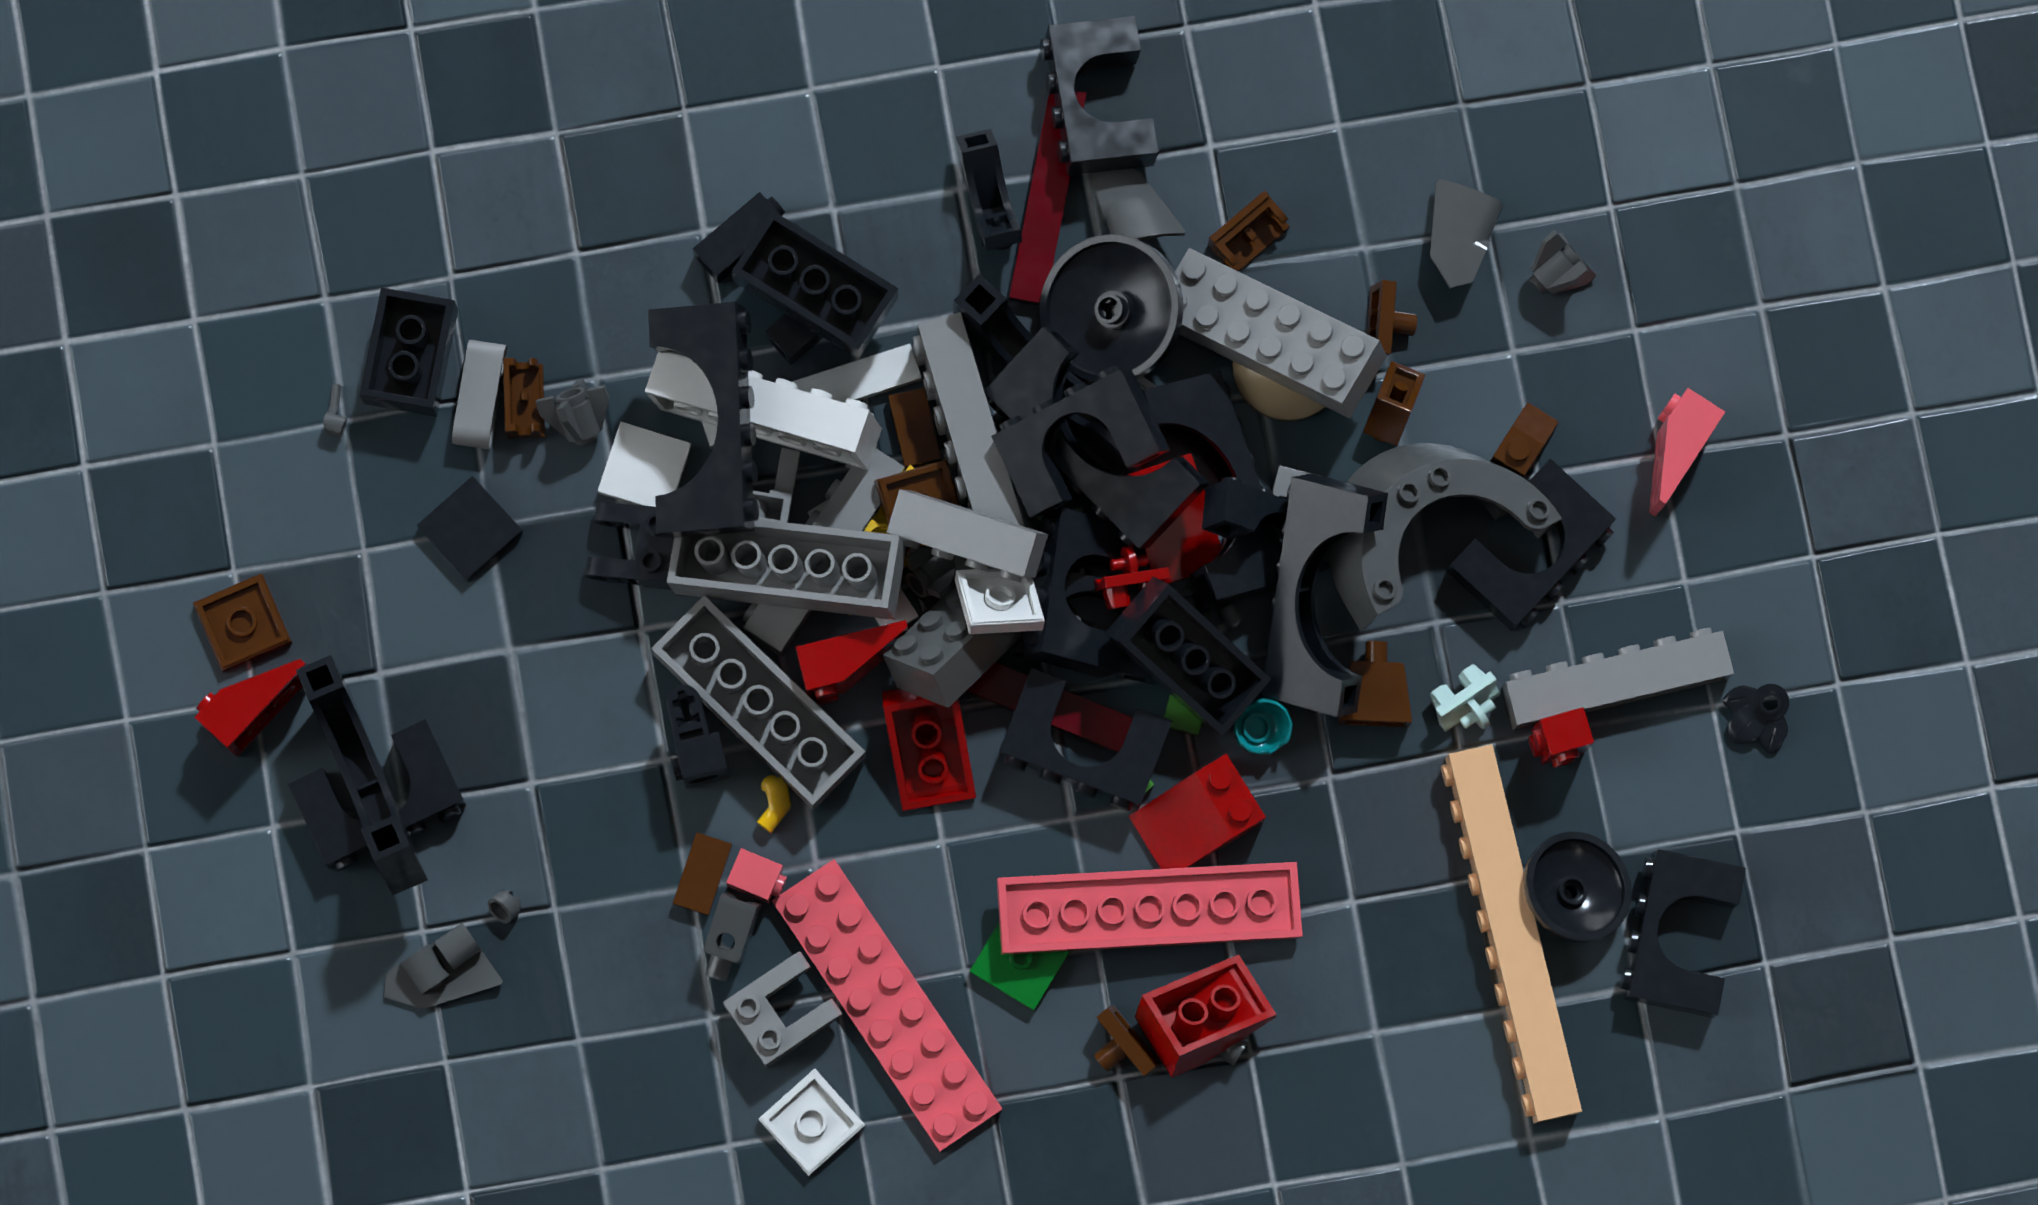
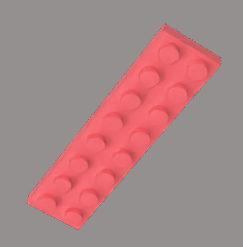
M835 859L780 894L779 898L776 897L771 900L939 1152L1003 1110Z
M1297 862L997 878L1001 955L1298 939L1303 937Z

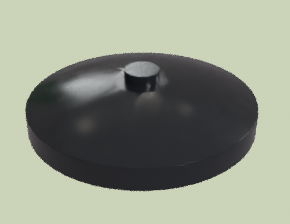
M1108 234L1095 236L1071 247L1052 267L1041 293L1040 324L1041 328L1043 326L1055 327L1080 352L1069 368V371L1083 379L1097 382L1099 381L1096 376L1098 373L1117 365L1119 370L1132 369L1136 379L1156 368L1173 348L1182 325L1183 294L1174 269L1168 260L1154 247L1124 235Z

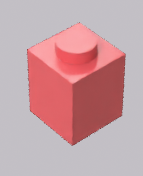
M741 848L726 884L727 887L769 904L772 896L779 898L787 877L781 875L784 870L783 865Z

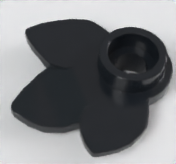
M1765 684L1757 689L1741 685L1733 688L1725 695L1722 702L1731 711L1735 712L1728 725V740L1730 742L1747 743L1758 738L1762 747L1769 754L1776 751L1782 745L1788 733V725L1784 715L1788 711L1790 702L1787 692L1781 686ZM1767 696L1776 697L1778 700L1777 707L1771 710L1767 709L1763 704L1764 699Z

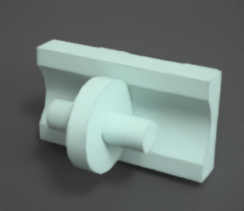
M1472 664L1458 676L1460 683L1465 689L1454 695L1445 684L1430 693L1439 725L1445 732L1459 722L1465 729L1475 722L1482 729L1490 725L1486 714L1496 708L1492 700L1500 695L1496 686L1497 679L1491 671L1485 674L1476 665Z

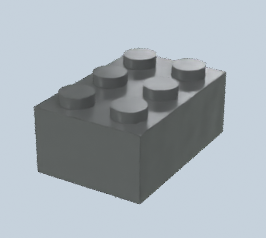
M955 585L951 592L941 598L903 636L898 638L883 654V657L897 688L949 708L1022 637V633L969 634Z

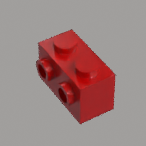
M1584 707L1540 719L1531 729L1533 735L1528 736L1529 746L1534 758L1540 757L1542 765L1552 762L1553 768L1575 762V759L1580 757L1579 754L1585 753L1594 744Z

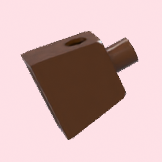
M1366 641L1365 661H1351L1348 670L1362 676L1357 713L1338 717V725L1408 728L1412 723L1404 663L1387 662L1388 642Z

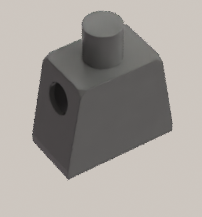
M730 891L721 894L703 952L711 954L705 975L727 981L732 963L739 964L743 961L763 902ZM724 933H729L734 937L735 940L732 947H727L723 944L722 938Z

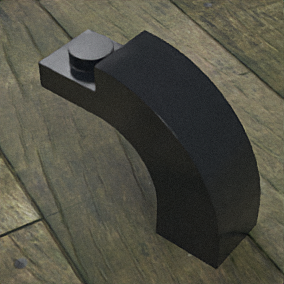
M992 129L957 136L956 141L964 180L982 246H985L986 251L991 249L1005 250L1013 244L1021 243V231L1009 199L998 144Z

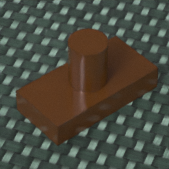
M1381 280L1370 286L1366 334L1380 340L1388 356L1391 354L1393 333L1407 336L1415 334L1417 315L1395 311L1397 282Z
M1114 1005L1106 1008L1096 1017L1113 1037L1111 1041L1094 1054L1096 1060L1106 1071L1109 1072L1127 1056L1143 1076L1149 1074L1161 1064Z

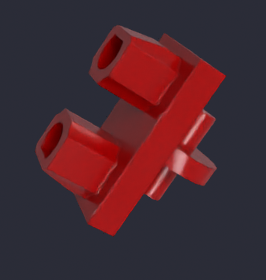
M1125 546L1121 548L1120 558L1111 559L1109 563L1112 571L1122 569L1123 574L1094 580L1095 591L1103 590L1108 610L1123 608L1130 604L1128 586L1138 585L1140 592L1152 577L1161 581L1169 579V569L1165 567L1138 572V567L1148 565V557L1146 554L1136 556L1132 546Z

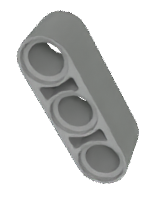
M469 340L453 425L452 444L490 450L504 376L503 358L507 357V345Z

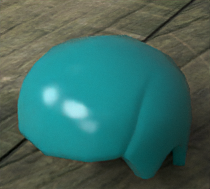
M1266 698L1254 699L1232 725V731L1237 744L1248 753L1269 755L1289 742L1293 723L1288 710L1277 701Z

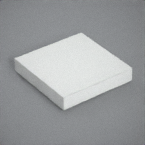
M620 421L598 488V494L634 505L656 507L655 496L664 495L678 489L692 444Z
M987 568V571L978 569L956 570L954 580L969 634L1043 630L1045 620L1032 577H1022L1021 582H1016L1000 577L1001 569Z
M813 1069L758 1119L808 1176L865 1126L861 1119L816 1069Z

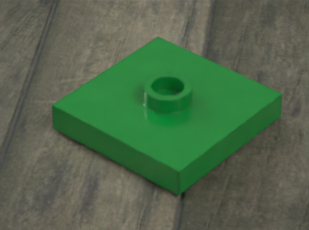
M998 923L969 972L1034 1012L1070 951L1001 955L1000 926Z

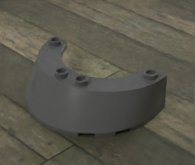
M1435 443L1403 445L1380 453L1370 459L1347 481V483L1388 493L1383 530L1369 533L1352 532L1331 549L1327 559L1334 584L1359 630L1363 631L1382 613L1392 609L1401 601L1403 586L1398 565L1400 542L1412 518L1426 506L1452 497L1476 498L1489 511L1494 520L1509 513L1524 528L1533 531L1537 539L1549 532L1562 518L1551 502L1534 485L1514 472L1491 461L1449 445Z

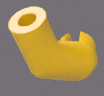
M769 775L762 781L761 789L766 793L769 806L757 821L769 833L774 831L791 807L788 785L775 775Z

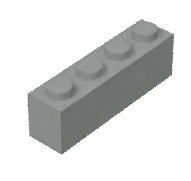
M899 489L887 529L889 534L900 535L904 546L919 549V545L923 544L933 547L932 555L948 560H953L954 555L967 558L966 566L982 571H987L988 566L1001 569L1000 577L1016 582H1021L1022 577H1036L1048 534L912 490Z

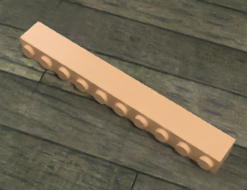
M1493 744L1450 753L1445 758L1446 764L1441 765L1442 776L1445 786H1452L1455 800L1450 801L1451 814L1454 823H1461L1464 837L1459 838L1460 851L1463 859H1469L1472 873L1467 875L1469 888L1472 896L1478 895L1481 910L1476 911L1477 921L1481 933L1487 932L1490 947L1485 948L1489 968H1496L1499 980L1498 984H1494V990L1498 1005H1505L1508 1020L1503 1021V1027L1507 1042H1514L1517 1057L1512 1058V1064L1516 1079H1523L1526 1094L1521 1095V1101L1525 1116H1532L1533 1124L1578 1114L1582 1112L1535 916L1529 908L1524 892V871Z

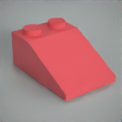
M1689 388L1686 389L1681 397L1675 393L1658 417V420L1663 422L1657 432L1649 513L1654 517L1665 506L1725 414L1724 410Z

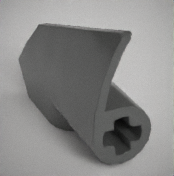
M1122 169L1090 174V181L1095 192L1099 215L1104 227L1108 226L1110 234L1128 236L1149 244V239L1185 236L1183 227L1139 171Z
M1438 179L1435 185L1430 258L1449 289L1473 283L1489 246V238L1503 204L1496 198L1475 189L1444 179Z
M461 923L432 944H427L386 973L384 997L420 1009H426L501 985L503 980L465 925Z

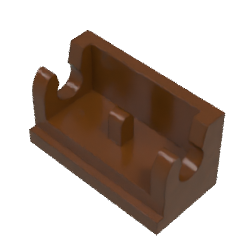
M1265 190L1209 237L1207 246L1224 265L1238 272L1290 227L1286 223L1288 220L1287 216Z
M503 358L505 432L508 439L546 438L545 420L540 416L535 403L537 399L544 398L543 364H539L538 359L529 358L528 362H517L515 358Z

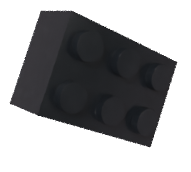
M381 287L360 390V397L364 404L434 417L438 416L458 315V307L455 300Z

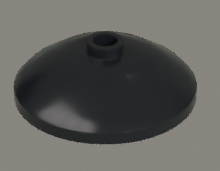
M1583 832L1559 833L1541 843L1533 851L1526 864L1524 892L1529 908L1539 923L1555 936L1577 943L1597 941L1615 931L1627 916L1632 897L1629 873L1620 856L1603 840ZM1564 889H1568L1571 892L1572 899H1568L1565 896Z

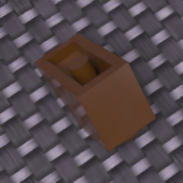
M1391 361L1363 433L1372 436L1379 442L1398 446L1426 374Z
M1527 402L1490 461L1523 478L1559 421Z

